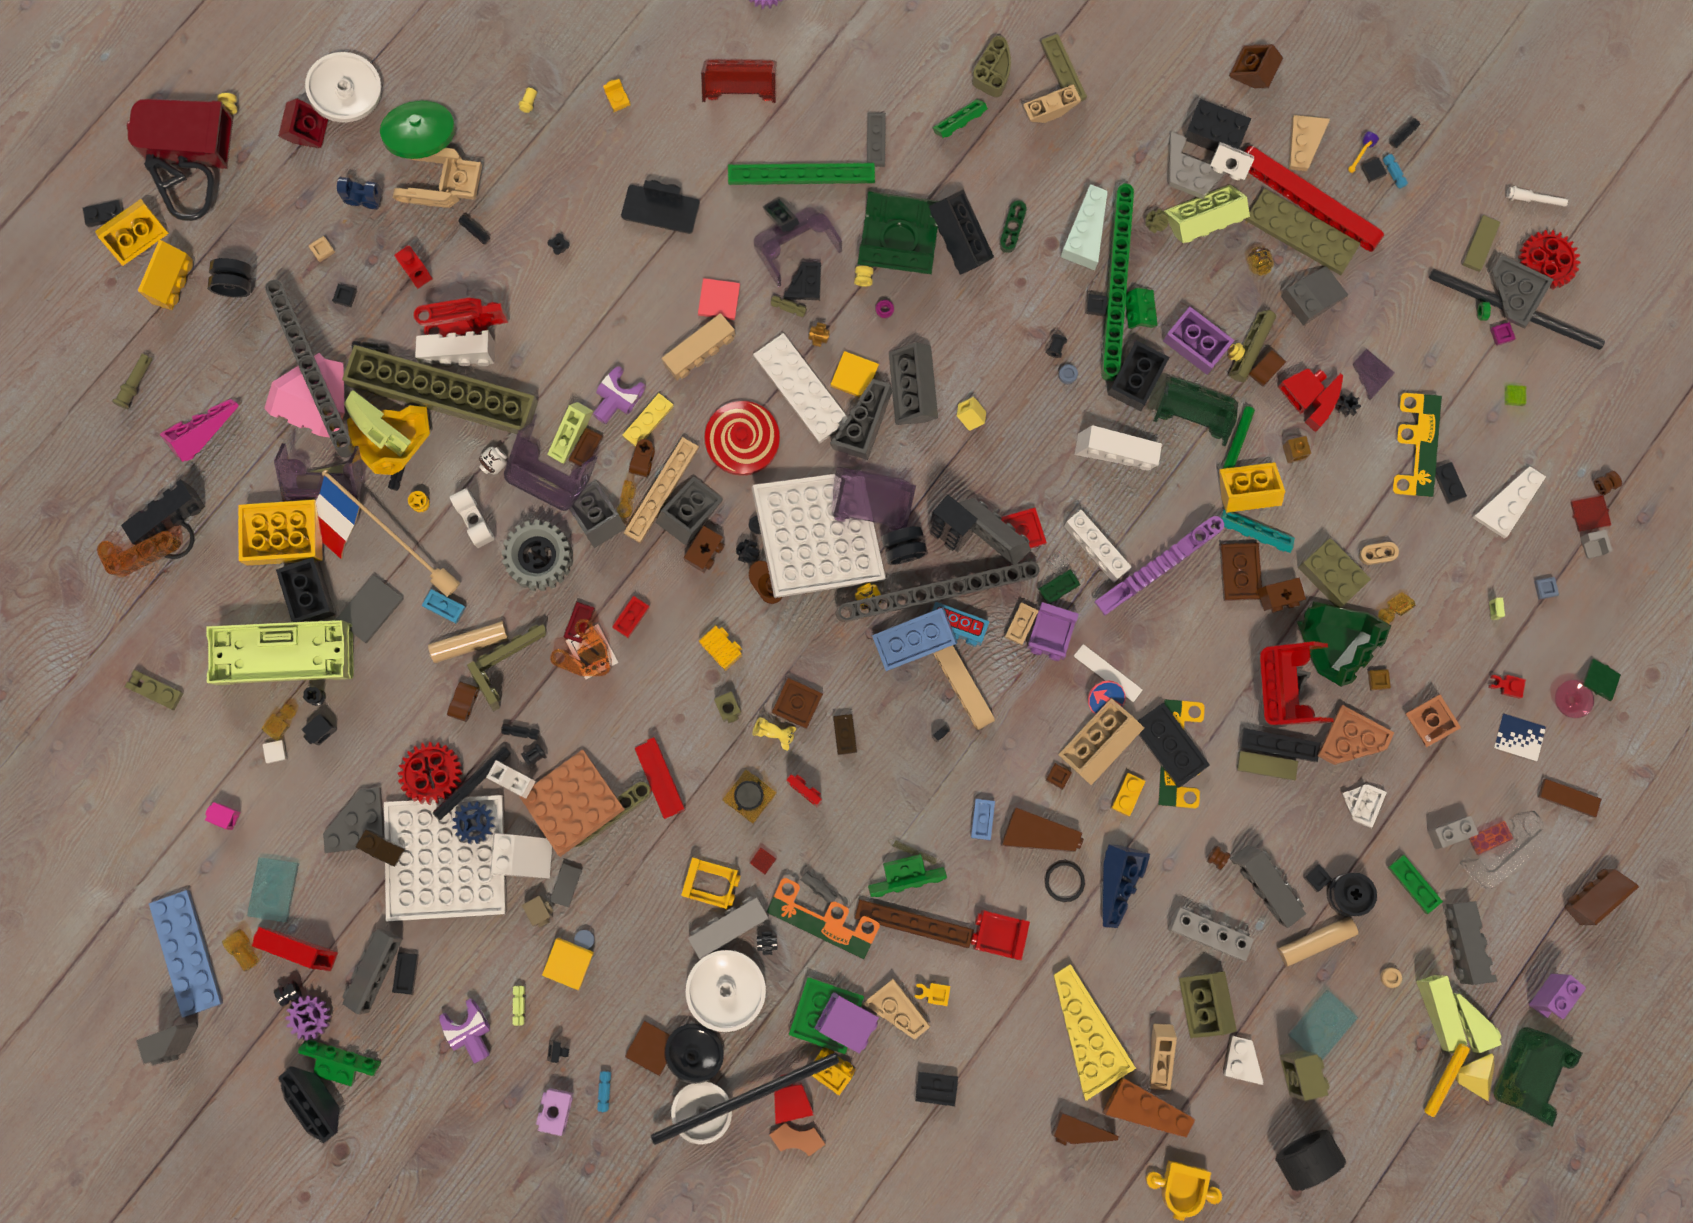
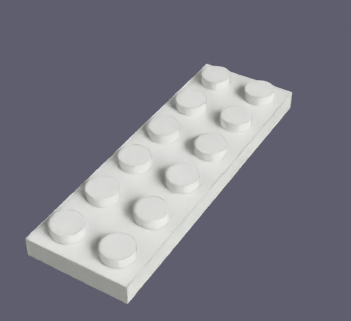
M784 333L753 354V357L819 444L837 432L842 424L845 423L848 417Z

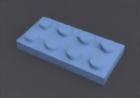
M944 607L872 635L886 671L957 644Z

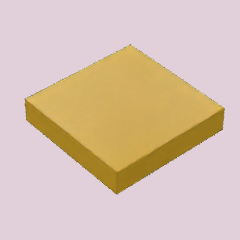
M844 351L831 382V387L860 398L871 380L874 379L879 364Z
M556 938L542 976L579 990L594 952L561 938Z

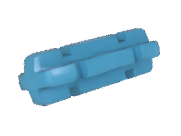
M1389 154L1384 157L1383 161L1386 166L1388 165L1387 169L1393 180L1397 181V187L1401 189L1408 184L1406 177H1403L1404 174L1398 163L1395 162L1396 159L1393 154Z
M602 1071L599 1076L601 1083H599L597 1110L599 1112H607L609 1110V1103L607 1102L610 1096L609 1081L611 1080V1072Z

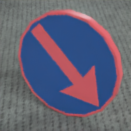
M1110 680L1096 684L1088 695V705L1091 711L1097 714L1111 698L1123 707L1125 703L1123 687L1117 682Z

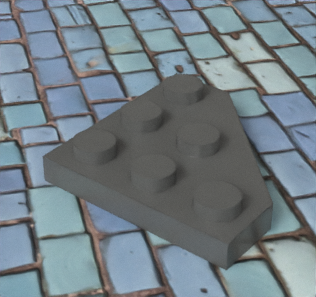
M1501 255L1491 274L1507 320L1525 329L1554 279Z
M380 787L360 789L323 833L325 853L358 850L355 846L365 829L371 830L385 838Z

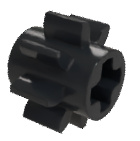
M1352 393L1347 397L1343 394L1340 397L1341 400L1336 403L1339 406L1338 413L1341 412L1344 414V417H1347L1350 413L1354 416L1357 413L1356 410L1361 407L1358 404L1359 397H1354Z
M747 539L744 542H740L736 547V554L739 555L738 560L751 564V561L757 560L760 553L759 549L756 548L758 543Z
M763 931L762 936H757V951H763V955H772V950H777V935H772V931Z

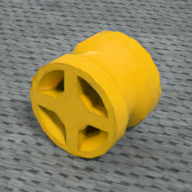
M414 491L408 497L409 506L418 513L425 512L430 506L429 498L421 491Z

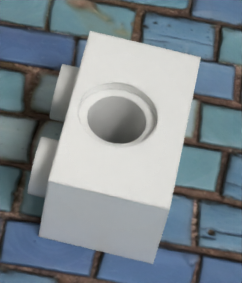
M1220 142L1210 166L1218 173H1223V171L1229 173L1230 177L1240 181V178L1245 180L1253 163L1254 156ZM1233 158L1237 161V164L1234 167H1229L1226 161Z

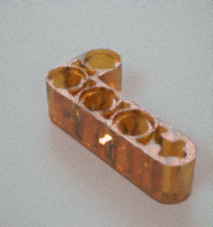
M163 531L125 551H122L121 547L115 543L102 541L97 546V553L106 572L122 578L178 550L181 546V539L175 534ZM154 546V551L150 554L149 550ZM111 547L112 551L108 554V549ZM136 555V561L132 563V558ZM119 564V569L115 571L116 565Z

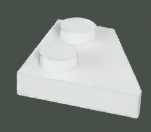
M1231 1036L1224 1076L1263 1085L1252 1040Z

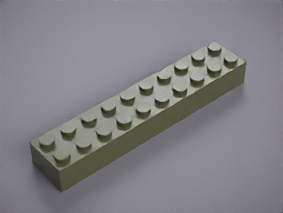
M357 345L353 347L342 378L348 387L415 406L427 407L429 410L524 437L528 435L538 404L534 395Z

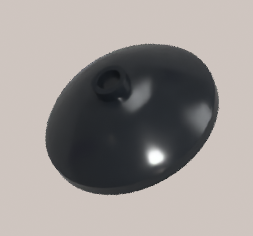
M686 1024L678 1027L671 1033L665 1044L664 1056L668 1068L677 1078L687 1083L698 1084L712 1079L718 1073L723 1064L724 1050L720 1039L712 1030L699 1024ZM688 1056H692L694 1060H689Z

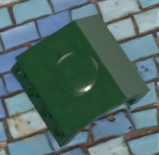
M868 191L858 265L932 275L938 226L935 219L931 216L929 206L938 201Z

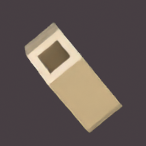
M1073 84L1023 104V107L1030 122L1046 123L1062 117L1080 103L1081 99Z

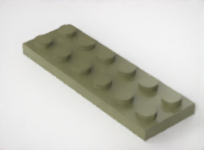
M1265 188L1251 209L1250 217L1245 219L1248 223L1321 265L1327 266L1328 269L1340 276L1361 244Z

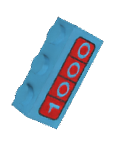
M935 602L932 611L944 607L956 640L960 638L966 640L965 643L970 646H981L990 621Z

